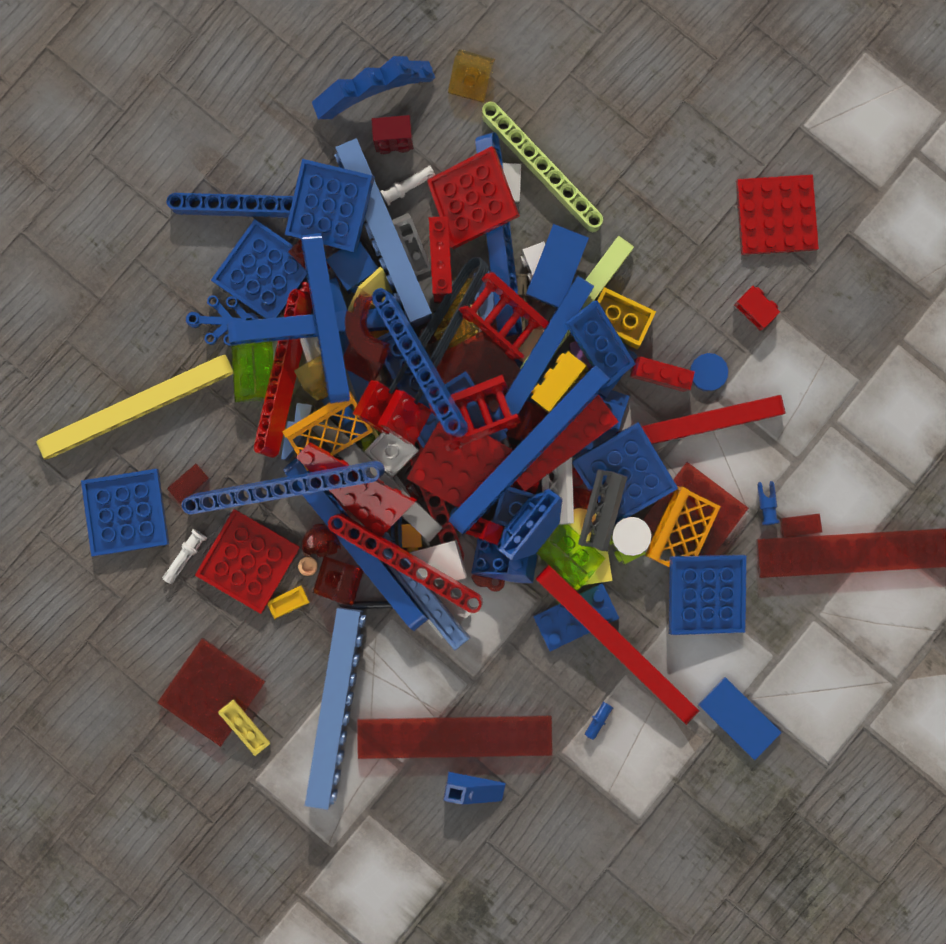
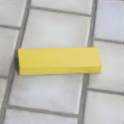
M234 699L218 711V714L254 756L270 745V741Z

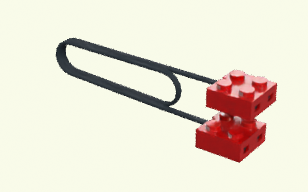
M479 257L470 259L463 266L452 284V294L445 295L419 337L425 349L469 275L479 266L475 277L430 357L435 368L438 367L463 320V313L459 311V308L463 306L470 307L483 283L481 279L488 273V264ZM405 361L390 388L379 381L371 380L352 414L380 433L388 435L391 433L403 442L414 445L432 411L422 403H418L424 393L421 387L415 398L400 390H396L393 393L408 368V364ZM430 374L426 377V381L430 379Z

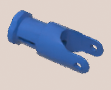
M770 481L769 498L763 492L762 483L758 482L760 509L763 511L764 519L762 525L779 524L780 520H777L776 513L778 505L774 482Z

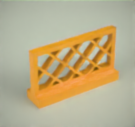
M350 391V401L329 403L282 431L297 455L301 452L300 450L304 449L298 447L293 440L299 435L307 437L306 445L309 444L310 438L321 440L320 448H322L323 441L333 443L331 456H334L374 432L370 425L357 419L356 416L355 418L344 416L346 407L351 404L355 408L357 406V402ZM333 415L341 417L338 428L327 426L329 417ZM343 418L354 420L352 431L341 429ZM356 421L364 423L368 431L363 434L355 433ZM316 425L324 427L321 438L311 436L312 428ZM326 428L337 430L335 442L324 439ZM340 431L351 434L348 443L342 444L337 442Z
M677 486L678 489L674 491L645 554V557L669 568L670 560L664 561L660 559L662 552L670 549L671 555L675 556L673 547L682 544L685 554L681 556H698L721 507L681 486ZM688 496L695 499L696 507L687 508L686 500ZM707 505L713 507L711 515L704 517L701 507ZM698 509L701 519L692 522L689 512ZM686 514L689 524L680 527L678 518L680 515ZM702 522L704 531L696 535L693 525ZM690 526L693 537L684 540L681 529ZM678 531L681 541L671 544L669 538L671 533ZM694 539L696 548L688 553L685 542Z

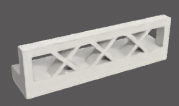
M571 457L552 471L554 474L553 481L549 479V474L542 479V492L546 489H552L555 494L563 499L559 525L574 523Z

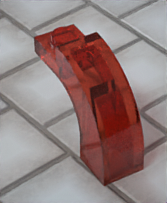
M360 294L354 301L355 310L346 311L345 330L348 340L355 351L365 359L378 364L384 363L390 344L376 339L369 332L367 315L373 297L367 294Z

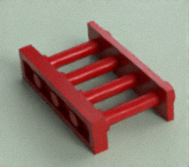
M448 216L429 217L434 303H441L446 294H452Z
M486 273L481 279L485 283L484 290L471 307L463 306L459 308V311L463 313L462 317L465 320L473 322L502 347L509 358L513 360L523 359L524 355L519 351L523 343L534 329H545L549 322L495 273ZM491 292H496L500 296V300L486 319L483 320L476 312ZM509 304L513 308L514 313L498 333L490 325L504 306ZM520 317H524L528 321V325L512 345L505 337Z
M503 375L451 395L467 423L468 430L462 437H456L447 433L449 440L443 442L447 451L459 450L462 448V445L503 429H513L517 424L521 423L518 415H511L503 394L504 389L508 388ZM491 394L496 395L504 419L494 423L485 402L486 396ZM473 401L478 403L486 425L476 430L466 407L468 403ZM429 403V406H430V408H431V411L433 412V414H434L435 416H437V415L435 414V412H434L432 406H431L430 403ZM449 406L445 408L444 414L448 412Z

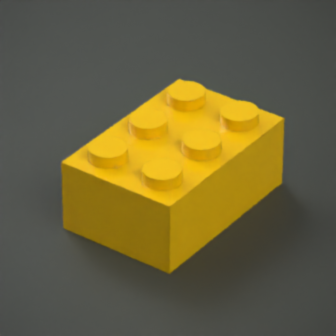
M604 287L598 298L600 306L621 341L630 347L638 349L656 311Z
M568 351L566 354L562 353L558 357L556 367L553 370L550 368L544 375V382L541 385L537 384L531 392L533 394L531 398L548 412H551L589 370L584 363Z

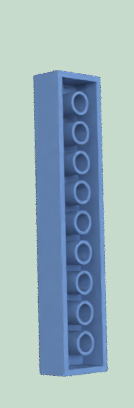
M357 138L335 147L337 154H334L339 168L372 175ZM374 180L364 220L367 223L364 226L369 239H374L371 242L376 255H381L382 257L379 258L384 272L389 274L386 277L391 290H396L394 296L400 307H403V312L412 328H416L428 323L432 318V313Z
M340 607L336 611L305 806L328 810L337 799L338 789H335V785L340 781L341 770L338 769V766L343 762L344 750H341L347 739V731H344L350 720L351 712L348 711V706L352 704L354 692H351V686L355 685L357 673H354V667L359 664L360 654L357 653V649L362 645L363 640L360 630L365 626L366 615H363V610Z

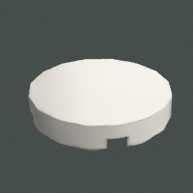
M624 518L613 529L612 540L614 546L624 555L635 556L641 554L648 548L651 542L650 528L639 518Z

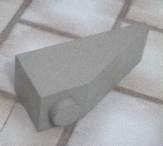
M407 213L393 219L392 222L415 276L430 271L431 265L412 217Z

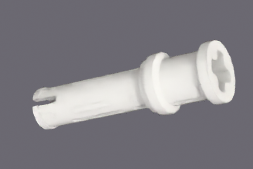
M429 165L400 183H393V186L385 191L381 190L382 199L389 206L392 201L399 197L403 198L406 192L434 177L435 173Z
M195 529L191 531V536L186 542H183L182 550L162 577L164 581L173 584L191 556L197 554V549L207 539L201 532Z

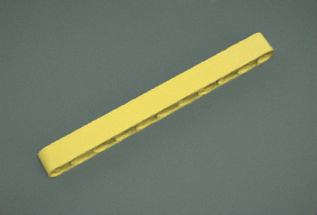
M226 355L216 357L42 437L36 443L44 460L53 458L227 378L234 371Z

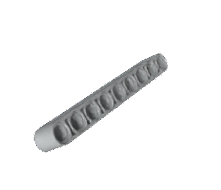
M330 419L328 420L327 426L338 428L335 423ZM316 425L312 430L321 438L324 427ZM326 428L324 439L335 442L337 430ZM340 431L337 442L346 444L350 438ZM326 442L333 449L334 444ZM355 443L337 453L349 465L373 461ZM371 467V473L377 476L376 469ZM386 472L379 478L385 485L393 489L396 488L402 491V494L409 498L411 497ZM417 502L402 515L429 542L443 528Z

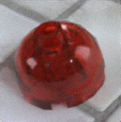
M324 524L313 525V528L309 529L302 539V550L306 557H311V554H317V558L336 554L338 552L337 549L341 550V542L337 535L328 526H324Z

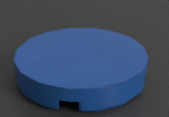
M713 353L700 355L690 366V370L695 371L692 383L702 391L717 390L728 378L726 362L722 357Z

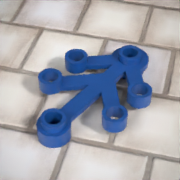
M211 295L208 297L207 303L210 307L215 308L222 317L200 316L197 312H190L186 316V323L192 328H198L201 324L221 325L213 333L205 335V342L209 345H214L217 339L228 330V323L247 321L249 319L258 320L259 318L253 313H246L239 305L238 300L234 296H230L226 300L227 306L234 309L241 317L233 318L220 304V300L215 295ZM215 298L217 301L212 305L210 301ZM234 299L235 304L229 305L230 300ZM192 316H196L195 322L190 321ZM226 334L223 339L224 343L228 346H233L227 343L228 334ZM209 336L214 337L212 342H208Z

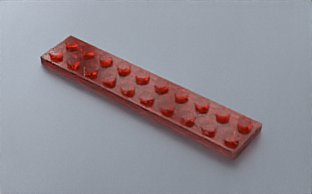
M946 528L756 539L759 578L946 567Z
M552 716L357 719L358 759L552 756Z

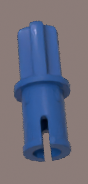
M604 701L596 715L592 716L593 720L585 732V735L592 740L596 738L602 726L606 725L605 721L613 709L612 706Z

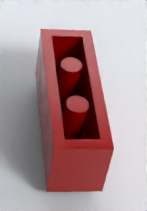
M641 356L634 359L635 365L632 367L631 378L682 392L691 390L695 371Z

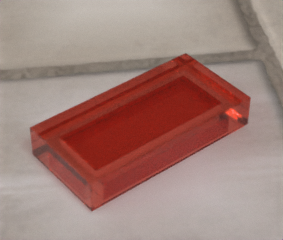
M195 464L167 489L179 503H182L185 498L205 483L209 477L198 464Z

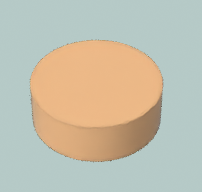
M304 557L299 561L298 569L301 574L311 576L317 572L318 563L313 557Z

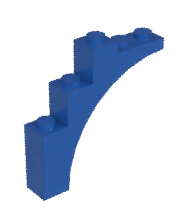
M393 56L380 68H365L353 79H338L313 100L312 105L318 119H333L342 111L368 97L408 84L431 82L435 79L429 61H409L407 56Z

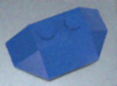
M546 489L543 493L529 498L504 528L499 551L512 561L536 554L560 524L563 499L550 489Z

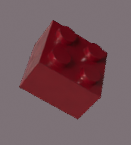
M410 115L371 118L376 153L389 154L391 151L406 153L414 150Z

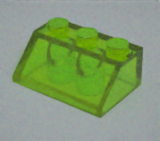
M272 341L231 346L235 402L264 401L273 365L274 350Z
M568 524L558 525L536 554L571 586L578 590L594 574L605 558L595 548L579 545L580 535Z

